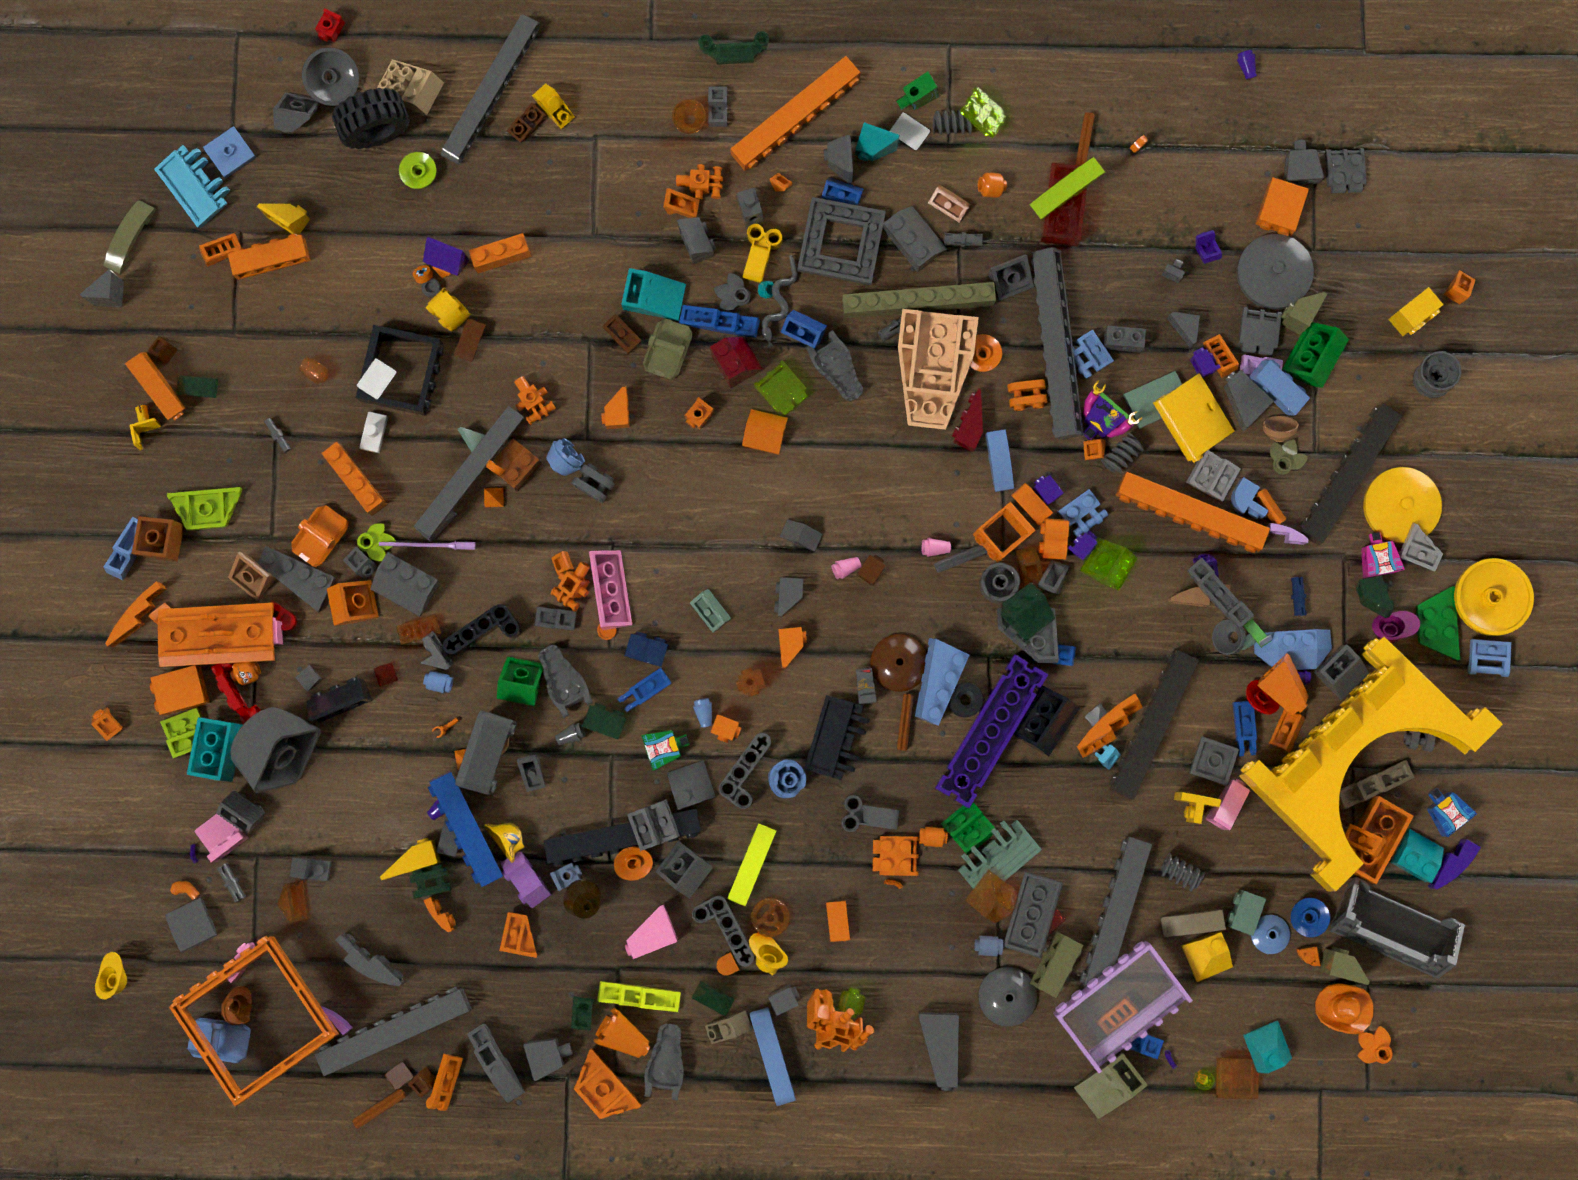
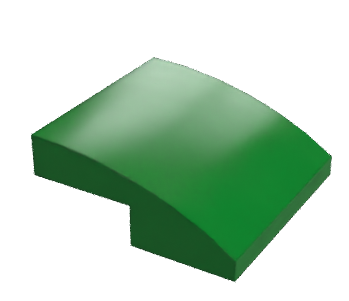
M972 803L970 808L961 806L941 823L968 856L972 853L970 848L972 846L978 848L993 835L991 830L995 828L974 803Z

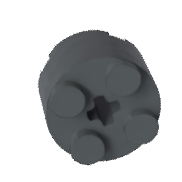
M1005 563L990 565L982 573L979 580V588L982 595L992 603H1004L1010 600L1017 593L1020 584L1017 571ZM997 579L1004 582L1001 588L999 585H995Z

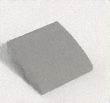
M1207 450L1202 454L1203 458L1197 461L1186 483L1223 502L1241 468Z

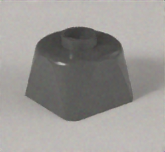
M267 708L249 718L237 732L231 746V759L256 794L292 785L301 778L321 734V730L280 708Z

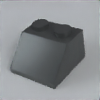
M699 217L677 220L679 232L693 265L714 257L713 250L716 248L713 240H708L706 233L709 231L706 223H701Z
M678 841L655 872L675 890L690 899L713 867Z

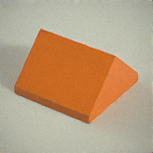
M751 409L745 427L742 446L779 455L788 418Z

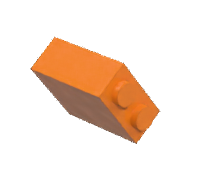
M1273 177L1268 183L1255 225L1260 226L1263 230H1274L1278 234L1291 236L1296 231L1309 189Z
M194 665L150 677L152 682L150 683V690L155 695L156 701L154 706L159 715L166 716L210 703L201 666Z

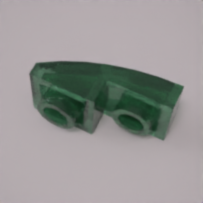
M178 375L176 394L217 398L218 379Z

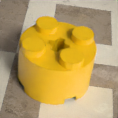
M444 287L428 302L426 309L432 315L440 318L438 322L452 332L471 314Z

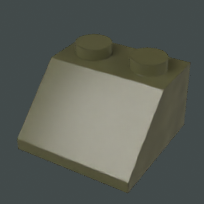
M1327 293L1314 294L1300 298L1294 304L1290 303L1281 315L1283 320L1280 324L1301 335L1311 325Z
M1332 947L1331 950L1325 949L1320 972L1369 985V980L1356 958L1348 955L1349 951Z

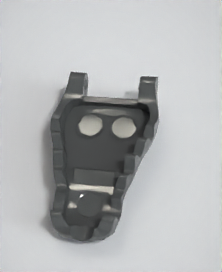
M832 330L828 333L831 340L830 343L817 351L810 346L805 348L816 370L840 392L846 401H852L862 394L863 387L856 377V371L852 364L849 350Z
M550 645L542 649L538 657L544 668L548 694L563 718L569 716L567 708L582 700H585L587 705L592 704L593 701L586 682L568 660L564 658L560 649L556 645Z
M663 1024L659 1028L657 1041L645 1069V1097H651L652 1088L672 1090V1100L678 1101L683 1083L684 1068L680 1046L681 1029L677 1025Z

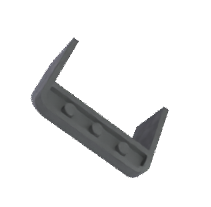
M480 710L457 775L456 786L487 795L494 794L498 781H495L494 775L506 739L514 735L517 721Z

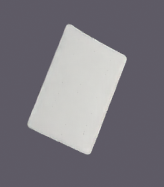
M903 112L890 132L900 135L899 139L917 150L930 130Z
M375 359L357 384V387L378 399L396 374V371L380 360Z

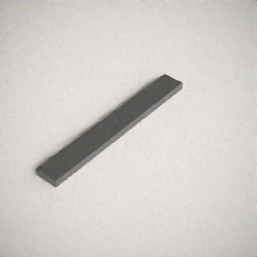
M510 406L506 408L414 525L418 530L429 538L432 537L486 468L489 459L492 460L523 421L524 417Z

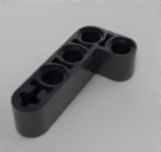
M497 604L446 638L443 642V649L448 654L458 655L498 627L505 636L517 638L521 634V626L505 605ZM499 609H505V616L503 618H497L496 616ZM488 619L489 627L482 629L481 622ZM514 624L516 626L515 633L508 634V626ZM472 630L473 638L466 640L465 633ZM451 642L456 644L455 650L449 649L451 647Z

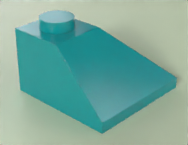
M864 122L855 155L863 161H874L897 151L900 135Z
M1278 1021L1243 1035L1258 1073L1268 1074L1284 1067L1292 1059Z

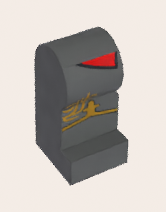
M872 668L856 669L858 704L876 703Z

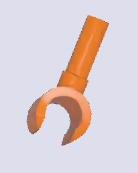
M455 718L443 726L434 727L432 732L440 729L441 734L436 738L443 737L446 734V730L459 721Z

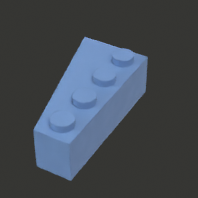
M929 638L928 653L925 658L926 664L924 674H922V686L918 696L915 717L939 726L969 654L937 639Z

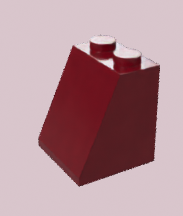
M726 337L710 346L711 356L730 389L763 370L744 337Z

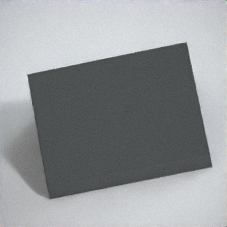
M1026 254L994 266L989 270L988 276L990 281L994 282L995 293L999 301L1034 287Z
M108 269L80 295L94 306L122 308L124 281Z

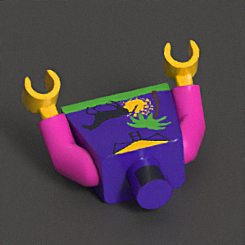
M1099 380L1095 382L1094 390H1091L1084 403V423L1088 425V428L1084 431V436L1089 440H1092L1097 434L1102 438L1123 435L1133 427V424H1137L1142 420V417L1138 420L1133 418L1137 411L1128 415L1103 393L1106 384L1102 389L1097 387Z

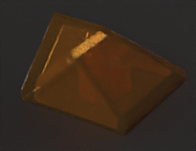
M988 869L965 901L985 918L996 923L1013 913L1019 892Z

